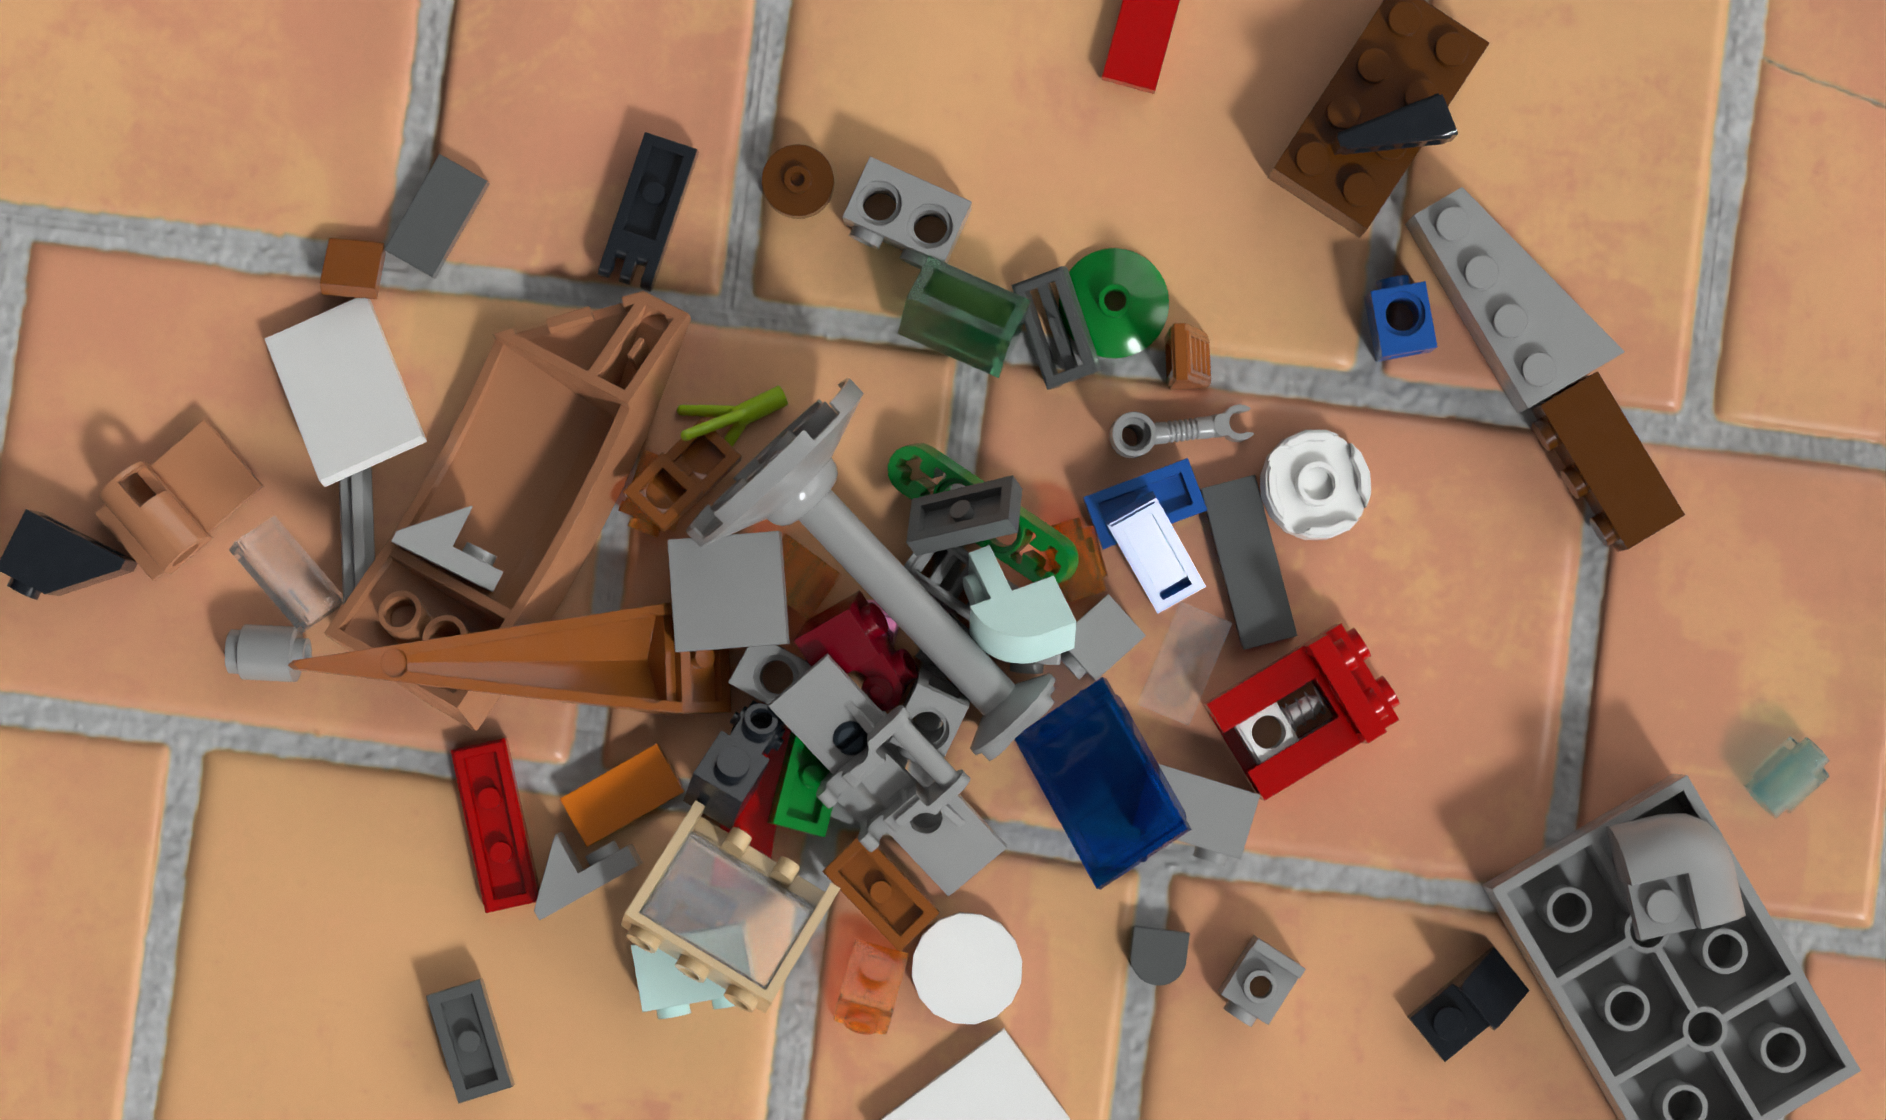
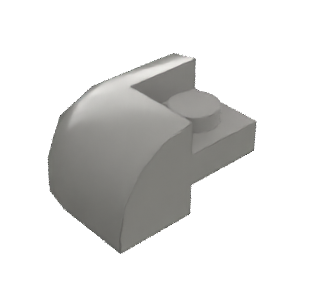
M1685 813L1658 814L1606 826L1618 880L1624 884L1637 940L1642 941L1695 928L1706 929L1746 916L1732 856L1724 838L1706 821Z

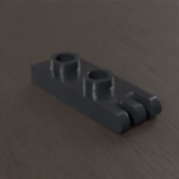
M647 132L644 133L599 266L598 275L610 278L615 268L616 259L619 258L625 260L619 282L630 285L637 266L640 265L646 267L641 277L640 289L652 291L699 155L698 149Z

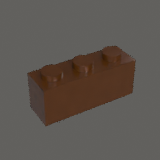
M1598 371L1531 410L1537 419L1531 424L1535 435L1548 452L1553 449L1556 450L1566 467L1560 471L1561 476L1576 499L1584 496L1595 515L1589 519L1590 524L1603 545L1608 547L1613 544L1617 552L1628 550L1685 516V513Z

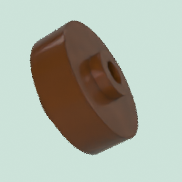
M794 144L779 149L768 159L763 169L762 188L767 201L775 211L788 218L805 219L820 213L828 205L834 192L835 180L829 161L821 152L807 145Z

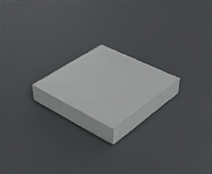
M781 531L732 534L703 547H700L692 538L668 540L675 652L790 644Z

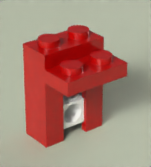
M1342 623L1335 624L1203 703L1256 794L1260 795L1259 799L1264 801L1360 743L1368 744L1387 733L1385 728L1399 721L1398 716L1393 708L1400 705L1399 699L1384 676L1375 680L1364 660L1371 657L1370 651L1355 628L1346 632ZM1312 681L1318 697L1304 692L1305 696L1299 700L1295 698L1296 702L1288 706L1285 703L1286 708L1278 706V700ZM1322 698L1333 717L1297 737L1295 732L1299 725L1306 726V721L1309 719L1316 720V715L1319 712L1322 714L1326 713ZM1266 715L1274 717L1279 722L1282 731L1278 743L1270 748L1260 747L1252 736L1254 723Z

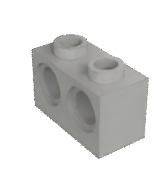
M870 156L842 218L844 225L852 228L849 234L851 238L875 249H879L882 242L902 250L900 256L902 261L918 269L930 272L933 265L942 269L946 268L972 210V202ZM875 194H886L896 203L894 213L885 220H874L867 216L864 211L866 201ZM934 216L945 223L947 231L940 241L925 243L916 236L914 232L915 226L922 218Z

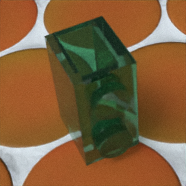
M928 256L906 298L898 334L999 378L1020 337L1031 300Z

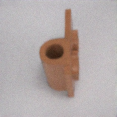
M203 419L152 465L142 461L136 462L114 477L100 492L99 498L105 506L95 515L152 581H156L164 573L172 574L206 545L213 538L210 533L264 486L207 420Z

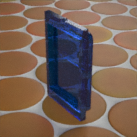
M1101 677L1087 688L1080 690L1078 694L1033 723L1015 738L1018 747L1096 889L1101 890L1192 830L1186 820V812L1123 700L1118 694H1115L1107 678Z

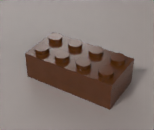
M1384 0L1274 166L1268 179L1360 238L1367 231L1421 147L1334 155L1330 146L1333 138L1338 132L1437 93L1439 95L1443 94L1447 106H1449L1488 47L1489 42L1425 0Z

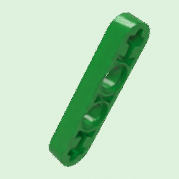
M915 443L897 449L890 457L888 463V477L892 485L911 500L931 495L930 492L933 489V494L949 491L954 484L970 486L985 482L934 447L925 443ZM920 458L922 462L919 469L932 479L943 476V473L946 476L938 484L925 477L911 480L912 469L906 463L907 461ZM1022 506L1020 509L1018 534L1016 540L1011 545L1003 544L996 538L975 542L982 548L990 545L996 558L1033 583L1051 576L1055 577L1058 584L1066 581L1076 572L1079 563L1078 551L1074 543ZM1035 533L1036 537L1031 541L1032 535ZM1028 543L1042 552L1055 548L1058 551L1055 555V561L1061 567L1047 572L1044 569L1046 559L1042 555L1031 550L1023 553L1021 556L1020 551Z

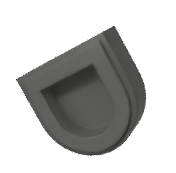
M1133 925L1130 961L1137 976L1144 982L1157 986L1170 984L1179 978L1186 966L1190 933Z

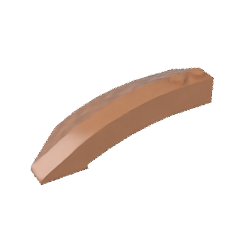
M645 291L623 296V303L592 311L590 306L546 318V325L518 333L514 328L494 333L495 341L444 447L392 535L325 630V635L351 652L550 621L593 548L647 437L691 321L689 313ZM473 506L453 547L462 551L466 543L469 542L497 556L493 567L503 571V574L494 591L490 592L392 543L391 540L395 532ZM396 682L432 707L476 732L501 696L498 694Z

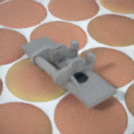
M828 653L769 703L768 706L830 771L820 782L816 792L817 798L828 809L833 807L837 801L860 824L861 830L858 835V841L870 853L879 846L880 838L888 832L946 895L950 896L1007 848V844L960 795L971 778L962 769L956 771L908 720L910 713L903 705H899L888 714L885 711L882 712ZM893 736L935 782L929 787H922L886 749L883 743ZM939 811L942 812L940 821L933 827L922 828L912 822L913 817L918 814L931 813L936 815Z

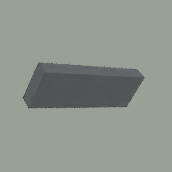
M1251 475L1201 488L1200 492L1207 508L1206 515L1242 650L1298 636L1256 476Z

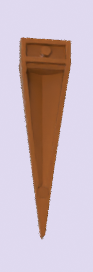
M672 602L298 659L288 664L293 670L663 715L732 712L731 685L728 683L730 680L729 649L675 652Z

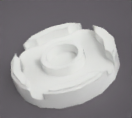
M1304 430L1280 441L1267 455L1260 474L1261 499L1269 517L1284 532L1303 540H1327L1350 530L1362 515L1364 508L1367 507L1371 496L1370 471L1362 453L1352 443L1348 444L1343 438L1338 437V434L1329 430Z
M959 912L939 919L922 934L913 954L912 979L919 998L933 1014L952 1023L978 1024L995 1018L1012 1003L1021 985L1022 958L1015 939L1000 922L982 914Z

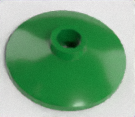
M1102 249L1083 257L1070 269L1069 274L1098 357L1119 359L1135 355L1150 346L1160 335L1168 317L1169 295L1162 275L1145 257L1126 249ZM1117 291L1124 296V308L1119 311H1111L1106 307L1104 297L1109 292ZM1059 295V311L1066 332L1075 342Z

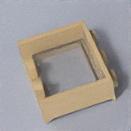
M695 800L626 910L621 926L629 930L626 937L643 950L655 953L659 948L677 959L675 967L684 975L700 983H704L706 978L726 989L723 994L724 997L735 1006L751 1013L756 1007L766 1013L841 888L830 883L825 892L797 875L800 867L794 861L781 856L778 862H775L749 846L752 838L743 830L733 827L728 833L701 817L705 806Z

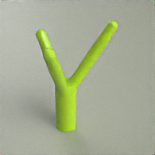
M778 385L736 406L679 405L677 413L681 416L716 417L683 430L680 434L681 439L688 441L732 425L724 439L733 447L748 424L787 406V398L782 388Z

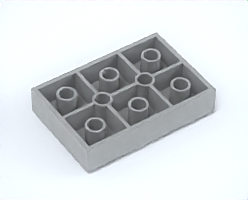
M1671 774L1481 885L1618 1120H1778L1861 1071L1725 838L1724 841L1733 859L1746 916L1706 929L1695 928L1642 941L1636 939L1624 884L1618 880L1606 826L1658 814L1685 813L1706 821L1723 837L1688 775Z

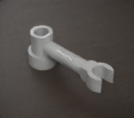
M1239 404L1226 409L1222 414L1196 417L1194 419L1189 418L1183 421L1180 419L1178 421L1173 420V422L1164 421L1153 423L1143 413L1128 412L1113 422L1109 432V440L1112 448L1119 455L1126 458L1140 457L1149 452L1154 445L1166 444L1168 442L1173 443L1174 441H1189L1190 439L1195 440V438L1199 440L1225 437V439L1231 442H1242L1253 436L1254 433L1245 432L1240 434L1234 432L1229 425V420L1232 414L1244 413L1251 408ZM1124 428H1130L1136 433L1137 443L1135 446H1129L1123 441L1122 431Z

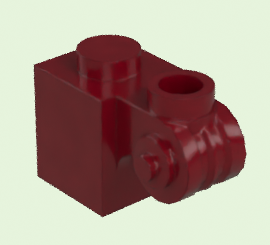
M860 590L805 621L794 639V642L811 667L828 653L846 674L853 670L863 673L867 678L864 680L861 690L881 711L891 710L898 705L910 682L918 678L919 675L917 664L911 654L904 648L896 651L889 641V627L881 609L873 602L868 603Z

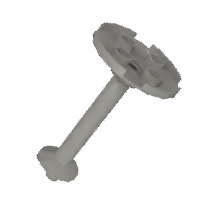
M846 378L838 384L841 390L829 403L832 407L826 401L822 402L820 399L811 405L733 478L736 482L712 506L708 504L692 521L686 532L700 547H703L765 519L780 526L791 525L799 520L983 714L970 750L975 755L982 753L991 761L1000 755L1021 732L1038 721L1053 706L1055 701L1050 696L1055 690L1053 685L1056 679L1053 675L1047 673L1014 684L831 490L836 483L838 475L837 466L832 456L864 394L850 378Z

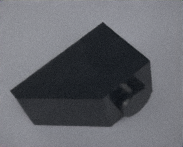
M26 509L0 558V572L11 577L7 584L8 587L27 597L38 600L41 593L61 596L134 572L138 563L134 559L42 512Z

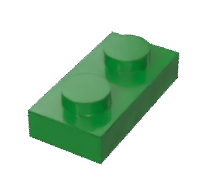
M792 731L789 736L767 823L825 837L833 807L828 809L817 798L816 792L820 782L830 771Z

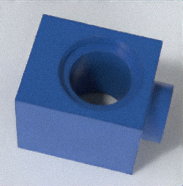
M1409 275L1389 277L1376 281L1377 290L1370 291L1364 297L1375 361L1381 362L1426 354L1435 350L1438 346L1426 281L1411 284ZM1402 303L1411 310L1413 324L1409 330L1399 331L1388 324L1386 309L1389 304Z

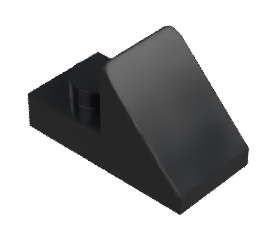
M1492 946L1410 1013L1407 1018L1438 1056L1446 1062L1486 1028L1489 1027L1495 1031L1530 990L1495 947Z

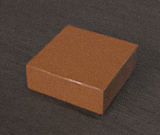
M329 238L320 279L321 293L323 295L377 299L386 256L384 243Z

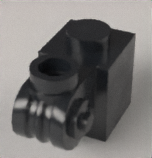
M754 700L749 707L744 706L740 713L735 712L730 720L731 725H733L730 735L721 730L694 771L683 799L690 806L693 805L695 800L705 806L704 814L729 829H732L759 787L770 760L764 755L768 756L772 749L778 751L784 742L782 737L785 733V729H783L785 723L768 705L757 703Z

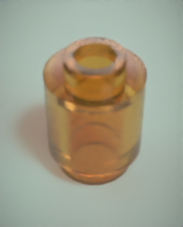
M1080 517L1051 525L1068 537L1078 551L1079 563L1076 572L1070 579L1058 584L1066 601L1071 602L1107 591L1103 577L1108 576L1094 525L1082 527ZM1055 548L1044 551L1049 571L1061 567L1055 561V555L1058 552Z

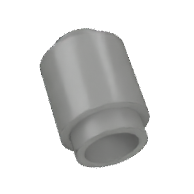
M245 624L241 630L231 629L225 643L226 670L230 674H239L242 680L297 682L301 671L293 670L288 664L293 660L312 657L310 639L303 638L300 627Z

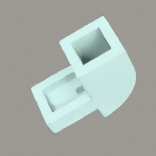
M990 545L969 552L968 576L963 577L964 590L971 604L969 633L982 650L1005 662L1025 664L1038 662L1074 649L1076 620L1054 576L1012 591Z

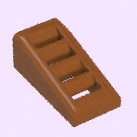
M1174 323L1164 338L1167 387H1169V390L1208 388L1211 384L1210 340L1208 335L1189 324Z

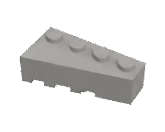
M1463 187L1416 213L1405 224L1517 414L1625 352Z

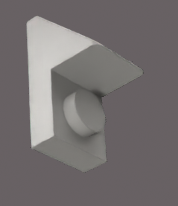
M473 506L398 530L391 540L392 543L490 592L494 591L503 574V571L493 567L497 556L469 542L466 543L462 551L453 547Z
M562 832L555 834L534 909L538 919L541 920L642 864L643 862L633 844L619 849L615 840L585 856L590 867L583 870L565 835Z

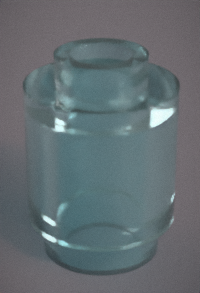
M1789 736L1750 773L1753 779L1744 788L1770 816L1777 819L1784 811L1789 814L1794 811L1830 777L1824 768L1830 760L1809 738L1805 737L1799 743Z

